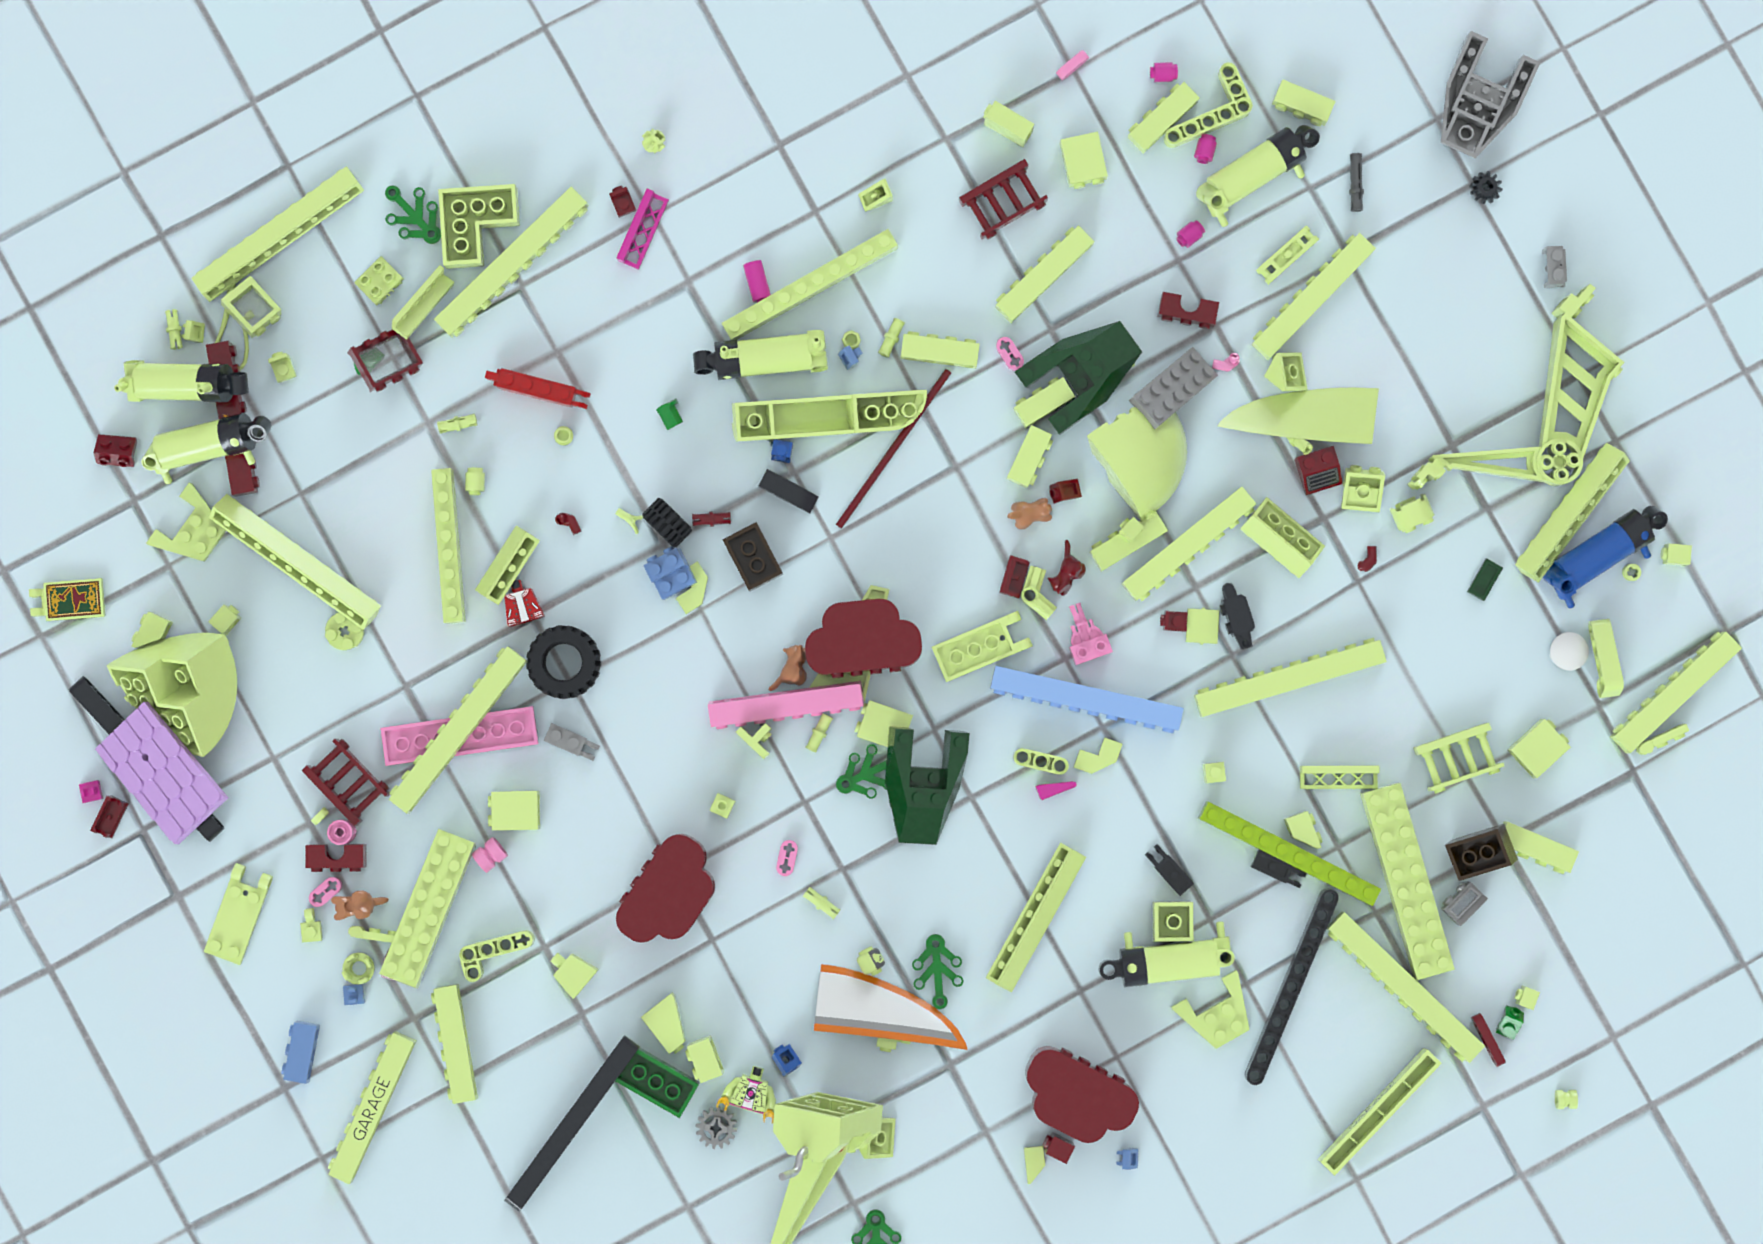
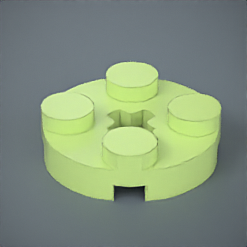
M336 613L326 624L325 637L334 648L350 650L362 642L364 630L342 614ZM347 626V630L350 632L349 635L341 636L340 628Z

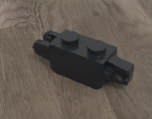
M1225 583L1221 588L1224 600L1221 601L1222 605H1219L1222 616H1226L1228 622L1225 623L1227 633L1235 637L1241 650L1252 647L1251 631L1255 628V624L1247 599L1242 594L1237 595L1232 583Z

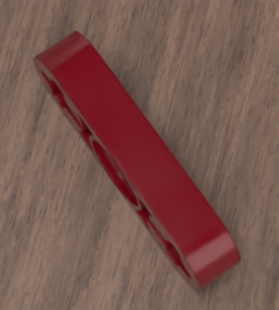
M1481 1013L1472 1016L1471 1020L1495 1066L1499 1067L1505 1064L1504 1056Z

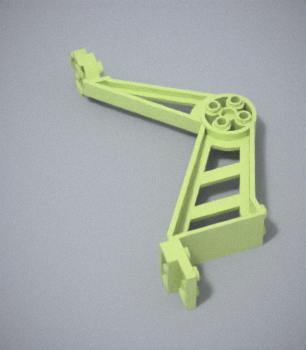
M1591 284L1587 285L1576 296L1571 293L1552 312L1557 319L1553 323L1539 447L1433 455L1428 459L1429 462L1426 465H1422L1411 478L1413 481L1407 484L1412 490L1422 488L1427 481L1429 482L1433 479L1436 481L1446 470L1450 471L1452 469L1539 481L1552 486L1567 484L1580 474L1583 467V458L1610 381L1623 370L1621 366L1625 363L1573 320L1582 311L1580 307L1588 304L1594 297V294H1592L1596 289ZM1567 336L1603 366L1597 373L1596 378L1565 353ZM1563 368L1591 390L1586 409L1560 389ZM1558 403L1581 422L1576 437L1567 432H1554ZM1547 448V452L1549 455L1542 456L1544 450ZM1566 448H1568L1571 453L1564 455ZM1526 457L1527 470L1471 461ZM1552 469L1550 477L1544 471ZM1567 469H1574L1571 476H1569Z

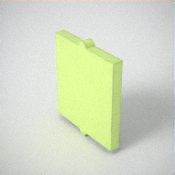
M1204 607L1202 609L1188 608L1186 642L1200 643V645L1204 643L1218 644L1219 610H1206Z

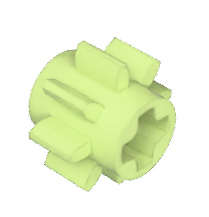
M651 129L642 135L644 138L642 145L646 151L654 152L655 154L665 147L663 144L665 136L661 131Z

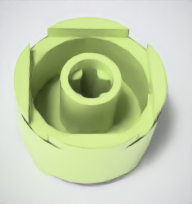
M1420 494L1421 498L1417 500L1415 496L1396 504V509L1390 508L1399 531L1402 530V532L1408 533L1415 530L1416 525H1426L1434 521V513L1426 494Z

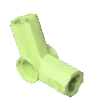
M1030 566L1021 593V600L1047 620L1057 607L1039 593L1046 570ZM1028 590L1033 591L1035 594V598L1032 601L1025 599L1024 593Z

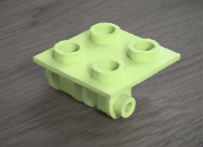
M380 256L354 283L375 305H378L379 303L382 304L387 298L386 295L390 296V291L394 292L393 288L396 289L402 284L401 281L404 278Z

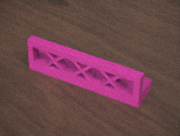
M648 188L646 189L616 257L619 262L639 270L669 199L655 194L654 191ZM653 198L663 202L661 209L654 212L650 206ZM653 216L654 225L645 229L644 219ZM645 233L646 243L637 246L636 237ZM636 250L640 256L637 264L627 260L629 253Z

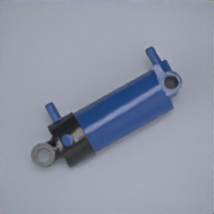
M1655 506L1646 507L1642 515L1637 510L1632 509L1615 520L1611 525L1554 561L1543 576V579L1554 587L1559 599L1565 600L1568 608H1573L1575 603L1571 596L1577 593L1576 590L1639 550H1641L1645 559L1650 558L1651 553L1647 545L1655 540L1652 529L1660 530L1664 528L1668 522L1667 514Z

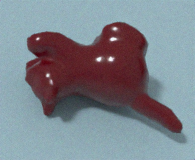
M1065 540L1064 559L1059 574L1053 578H1047L1053 591H1057L1062 596L1068 593L1072 586V581L1074 579H1081L1086 572L1085 565L1070 554L1071 545L1068 540Z

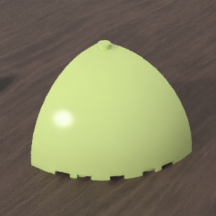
M1133 407L1129 410V414L1117 415L1113 423L1110 425L1107 422L1087 435L1092 454L1106 470L1109 482L1142 522L1145 519L1149 520L1155 515V511L1164 505L1177 489L1186 466L1187 442L1184 429L1176 412L1154 429L1146 417L1136 407Z
M192 633L170 637L133 650L106 665L116 686H121L126 694L125 700L136 708L143 702H149L191 754L204 757L222 738L231 720L237 695L236 666L229 641L225 634Z

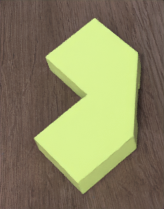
M698 561L689 566L697 583L693 584L692 588L676 598L686 614L703 604L708 577Z
M1104 738L1098 755L1080 749L1074 768L1093 774L1117 762L1122 743Z

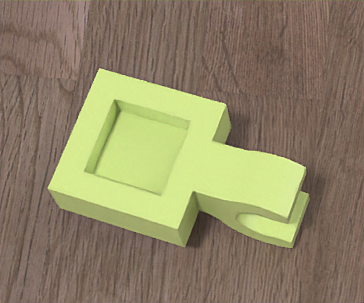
M308 908L304 910L306 922L300 923L302 943L322 941L321 921H315L314 908Z

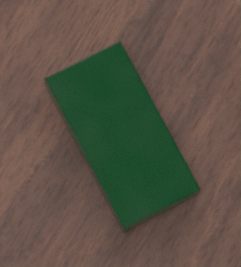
M1486 558L1467 592L1485 601L1503 567Z

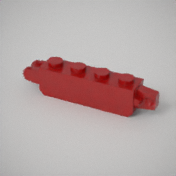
M504 368L497 369L496 373L486 370L485 379L494 381L493 386L501 390L571 408L574 406L587 409V404L574 400L576 395L584 398H590L591 393L578 390L573 386Z

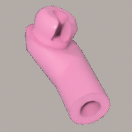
M1231 353L1224 361L1214 359L1212 368L1226 372L1231 371L1239 364V355Z

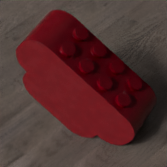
M886 599L840 602L831 605L823 615V628L814 630L808 636L805 643L808 665L816 673L832 675V678H842L845 673H851V676H862L865 671H870V674H881L882 670L889 669L890 673L901 672V668L915 664L922 653V640L919 629L910 621L900 620L898 609L891 601Z
M676 834L667 838L662 845L657 844L651 853L654 857L651 861L647 860L641 868L643 871L642 875L634 878L630 884L632 887L629 893L625 892L620 899L621 906L616 914V924L621 933L631 940L640 943L648 942L658 934L666 939L682 937L691 929L713 896L715 881L711 873L704 869L707 860L706 850L699 841L687 834Z
M1044 1046L1037 1049L1031 1055L1026 1065L1025 1076L1029 1086L1034 1091L1032 1106L1040 1121L1083 1143H1093L1100 1140L1105 1135L1107 1129L1120 1131L1131 1125L1139 1109V1099L1134 1090L1125 1083L1126 1080L1115 1073L1111 1076L1108 1074L1107 1069L1099 1065L1093 1067L1090 1065L1089 1060L1081 1056L1077 1059L1073 1057L1074 1054L1063 1047L1059 1050L1052 1046Z

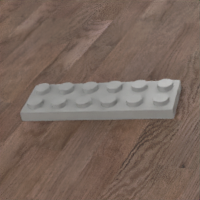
M1192 347L1129 401L1156 429L1214 380L1218 374Z

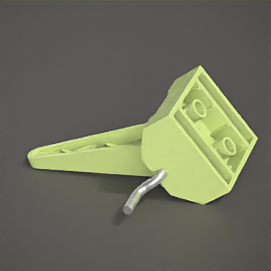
M814 1092L775 1104L773 1132L789 1155L796 1156L791 1170L779 1174L781 1181L789 1178L790 1180L771 1244H792L843 1162L846 1153H854L856 1150L865 1147L881 1133L883 1105L822 1092Z

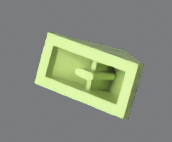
M882 179L858 194L865 212L893 201V196L886 179Z

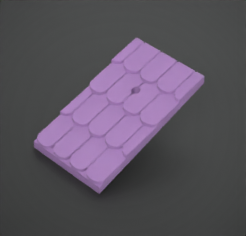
M143 702L114 732L95 748L110 770L118 776L127 790L135 796L151 819L155 820L168 839L174 844H180L228 799V796L149 702Z

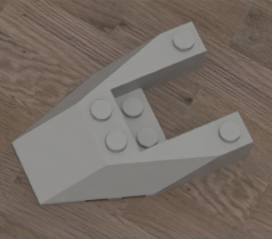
M1470 31L1461 47L1446 84L1440 143L1476 158L1517 115L1541 62L1522 55L1506 88L1473 73L1488 38Z

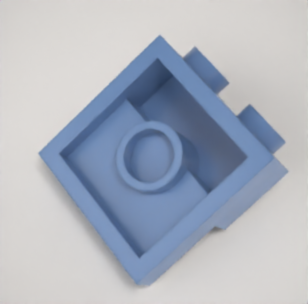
M669 547L663 551L664 555L657 557V555L652 556L646 560L647 564L643 565L662 600H666L697 583L680 548L674 549V547Z

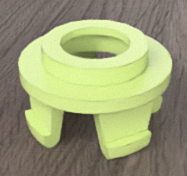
M353 953L345 959L342 975L346 981L348 980L353 984H364L374 974V962L365 953ZM362 961L366 965V971L363 975H356L353 972L352 966L355 962Z

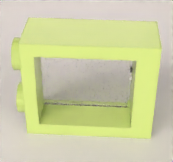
M251 276L221 299V305L251 338L256 335L259 337L266 331V327L270 323L273 325L281 318L279 306Z

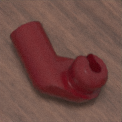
M559 513L555 517V522L558 525L569 526L573 535L582 532L574 515Z
M1367 546V558L1364 561L1358 562V569L1365 572L1370 571L1377 563V546Z

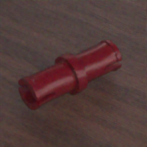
M710 511L708 514H692L693 526L710 525V527H714L716 524H731L730 512L713 513V511Z

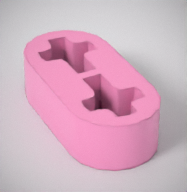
M1084 50L1080 51L1064 64L1056 74L1061 80L1066 79L1089 59V56Z
M1000 338L996 344L998 353L1010 370H1018L1024 364L1022 355L1010 338ZM1002 341L1004 343L1009 342L1008 349L1010 353H1007L1005 349H1000ZM1010 355H1013L1015 359H1020L1018 362L1019 366H1011L1012 359Z
M792 840L784 841L780 847L776 869L782 876H788L794 870L798 846ZM791 843L795 850L790 852L789 857H786L787 851L784 849V846ZM785 859H788V866L791 869L783 873L780 865H783Z
M337 877L326 879L310 893L309 902L315 907L325 905L341 891V880ZM330 881L337 882L336 890H326L328 887H330ZM324 892L325 895L321 898L322 902H315V894L320 895Z

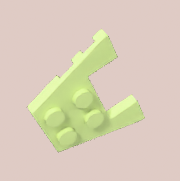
M189 482L179 497L194 506V511L173 540L156 529L146 544L205 562L226 530L209 518L212 510L195 489V486Z
M1237 970L1221 978L1231 996L1197 1016L1187 999L1171 1006L1173 1011L1216 1049L1250 1030Z

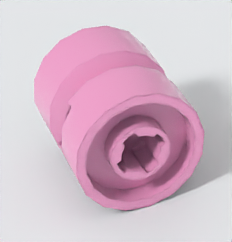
M336 820L327 829L329 840L336 845L351 843L355 839L357 832L356 827L349 820Z
M492 837L485 843L484 848L479 847L472 853V856L478 865L488 873L495 867V862L500 863L508 857V854L501 844Z

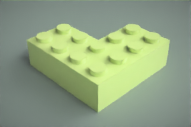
M515 184L438 189L443 266L446 269L484 266L482 228L520 226L518 188Z

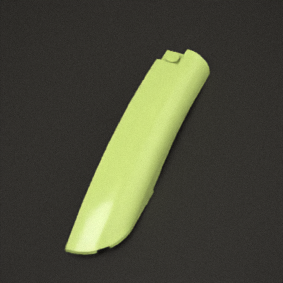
M927 390L732 403L733 435L738 442L898 430L913 423L923 411Z

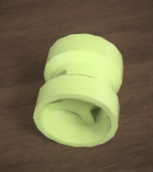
M1556 1090V1109H1564L1567 1106L1570 1109H1577V1091L1569 1090L1564 1092L1563 1090Z

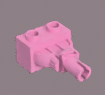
M1081 602L1075 604L1077 611L1074 605L1069 606L1075 621V626H1070L1072 630V646L1069 647L1075 666L1113 652L1107 634L1103 635L1102 631L1094 625L1092 619L1087 622Z

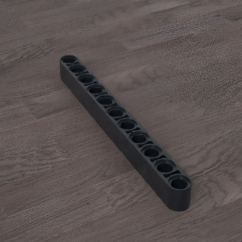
M82 676L68 689L109 735L125 720L86 677ZM211 814L196 829L205 839L211 842L225 827Z
M1323 889L1319 893L1245 1070V1079L1252 1085H1259L1264 1080L1338 903V894L1332 889ZM1327 892L1333 894V900L1330 903L1324 900V895ZM1320 910H1324L1326 917L1324 920L1319 921L1317 913ZM1312 928H1317L1319 932L1316 938L1309 936V931ZM1307 945L1310 946L1311 953L1308 956H1303L1302 948ZM1301 963L1304 967L1303 972L1296 974L1294 967ZM1291 981H1294L1296 983V989L1292 992H1289L1287 990V984ZM1283 999H1287L1289 1002L1286 1009H1281L1279 1006L1280 1001ZM1275 1017H1280L1281 1024L1278 1027H1273L1272 1020ZM1267 1035L1274 1037V1042L1271 1045H1266L1264 1042ZM1260 1053L1266 1054V1060L1263 1063L1257 1061V1056ZM1252 1071H1258L1259 1077L1255 1081L1249 1078Z
M623 1036L504 1201L517 1211H521L640 1048L639 1045L627 1036Z

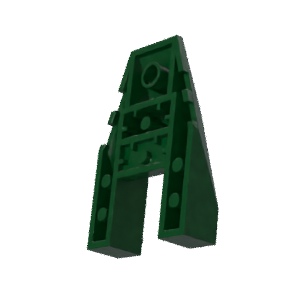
M1121 321L1060 340L1016 370L1015 374L1025 388H1028L1057 366L1060 368L1079 395V397L1048 418L1058 434L1061 435L1107 402L1142 354V350Z
M889 726L885 788H887L889 805L892 809L898 842L937 845L960 789L968 755L970 733L945 730L942 768L911 766L914 729Z

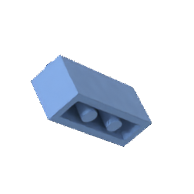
M296 1021L294 1025L290 1026L289 1036H291L290 1044H287L285 1050L287 1062L283 1064L281 1074L284 1075L283 1080L304 1084L310 1082L320 1025Z

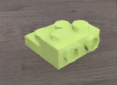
M1351 465L1350 468H1345L1341 508L1380 512L1385 481L1384 471H1381L1378 467H1370L1369 470H1363L1358 465Z

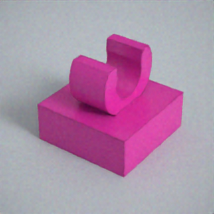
M99 780L79 784L82 803L103 799Z

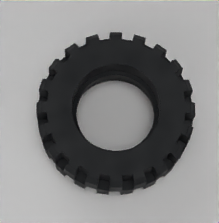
M558 625L545 629L543 633H539L536 636L535 641L529 646V652H527L526 669H528L530 680L533 681L535 687L541 690L542 693L554 698H575L586 693L595 684V680L600 674L601 654L596 646L597 644L586 632L573 626ZM560 644H568L575 647L582 658L579 673L569 680L554 678L546 667L548 653L552 648Z

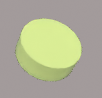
M323 807L311 819V822L317 825L329 811Z

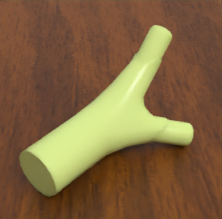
M619 508L615 514L628 522L634 529L635 534H638L639 531L635 522L636 520L643 519V516H634Z

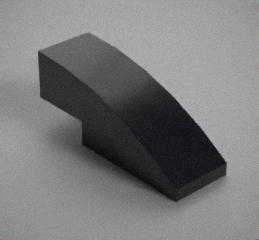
M769 469L766 470L758 485L761 489L809 514L819 496Z

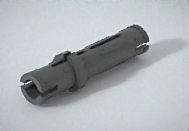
M1351 153V189L1349 190L1351 195V211L1361 212L1363 211L1362 198L1364 194V189H1362V153Z

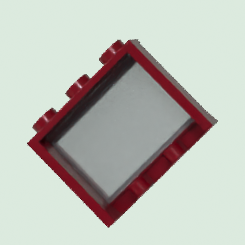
M393 329L380 333L378 337L372 340L367 339L362 345L356 348L353 346L347 352L370 392L374 390L379 392L387 387L386 384L390 382L395 384L404 379V375L409 373L411 376L419 372V368L423 364L409 338L406 340Z

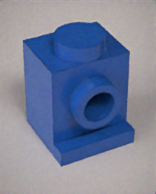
M774 439L771 460L790 463L793 442Z
M782 1044L773 1050L774 1054L771 1058L781 1071L783 1077L801 1066L802 1062L790 1044L785 1047ZM781 1058H787L788 1062L784 1063Z

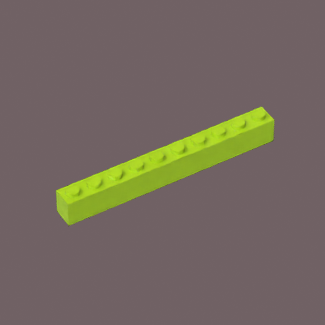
M1206 801L1198 819L1292 865L1370 906L1374 905L1381 891V888Z

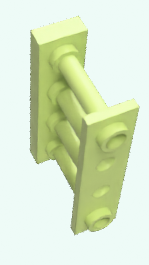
M1484 723L1413 748L1416 755L1421 754L1425 758L1434 785L1427 787L1428 791H1434L1436 794L1445 791L1446 786L1487 772L1489 775L1500 772L1499 768L1504 767V763H1495L1486 738L1487 731L1492 730L1489 723ZM1476 736V738H1479L1488 767L1477 770L1468 744L1469 737ZM1455 742L1461 745L1470 773L1462 776L1458 774L1450 751V744ZM1437 748L1443 752L1452 777L1451 780L1442 783L1431 755L1433 754L1432 750Z

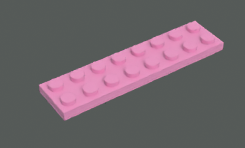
M534 706L488 712L455 756L538 745ZM446 718L380 728L385 766L411 763L419 755L423 756L427 750L425 747L431 739L435 740L439 735L437 733L439 728L443 724L447 725L451 719Z

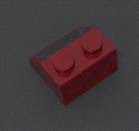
M1334 446L1294 459L1305 495L1343 484L1340 464Z

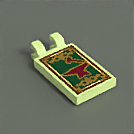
M102 578L43 583L44 589H29V597H41L42 608H30V614L33 617L46 616V621L105 617Z

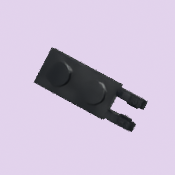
M1156 844L1154 846L1156 852L1164 859L1158 863L1151 853L1147 852L1145 856L1174 891L1181 896L1194 883L1170 855H1167Z
M1261 850L1257 851L1250 866L1281 882L1289 883L1298 888L1302 884L1289 879L1291 872L1296 873L1300 877H1306L1307 874Z

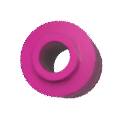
M1172 62L1154 63L1153 67H1150V79L1154 78V82H1172L1178 78L1177 64Z
M1209 134L1201 135L1194 154L1197 162L1202 164L1212 162L1217 145L1216 137Z
M1191 221L1177 232L1178 237L1176 240L1182 247L1186 246L1189 248L1203 237L1205 229L1199 221Z

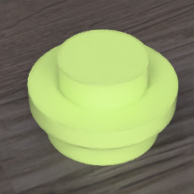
M561 426L556 429L554 439L559 445H568L573 440V432L570 428Z

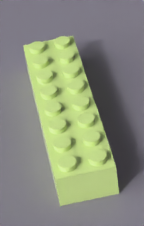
M438 829L379 974L418 989L476 847L474 842Z

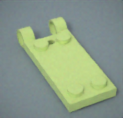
M1013 612L932 646L945 681L949 682L1032 647L1033 645L1029 637L1013 644L1006 626L1022 620L1019 612ZM1001 635L1005 636L1004 641L1000 640Z
M236 863L231 872L230 881L204 952L241 965L273 876L263 873L260 877L258 888L241 882L246 866ZM245 890L248 891V895H247V896H245V895L243 894V892H244Z

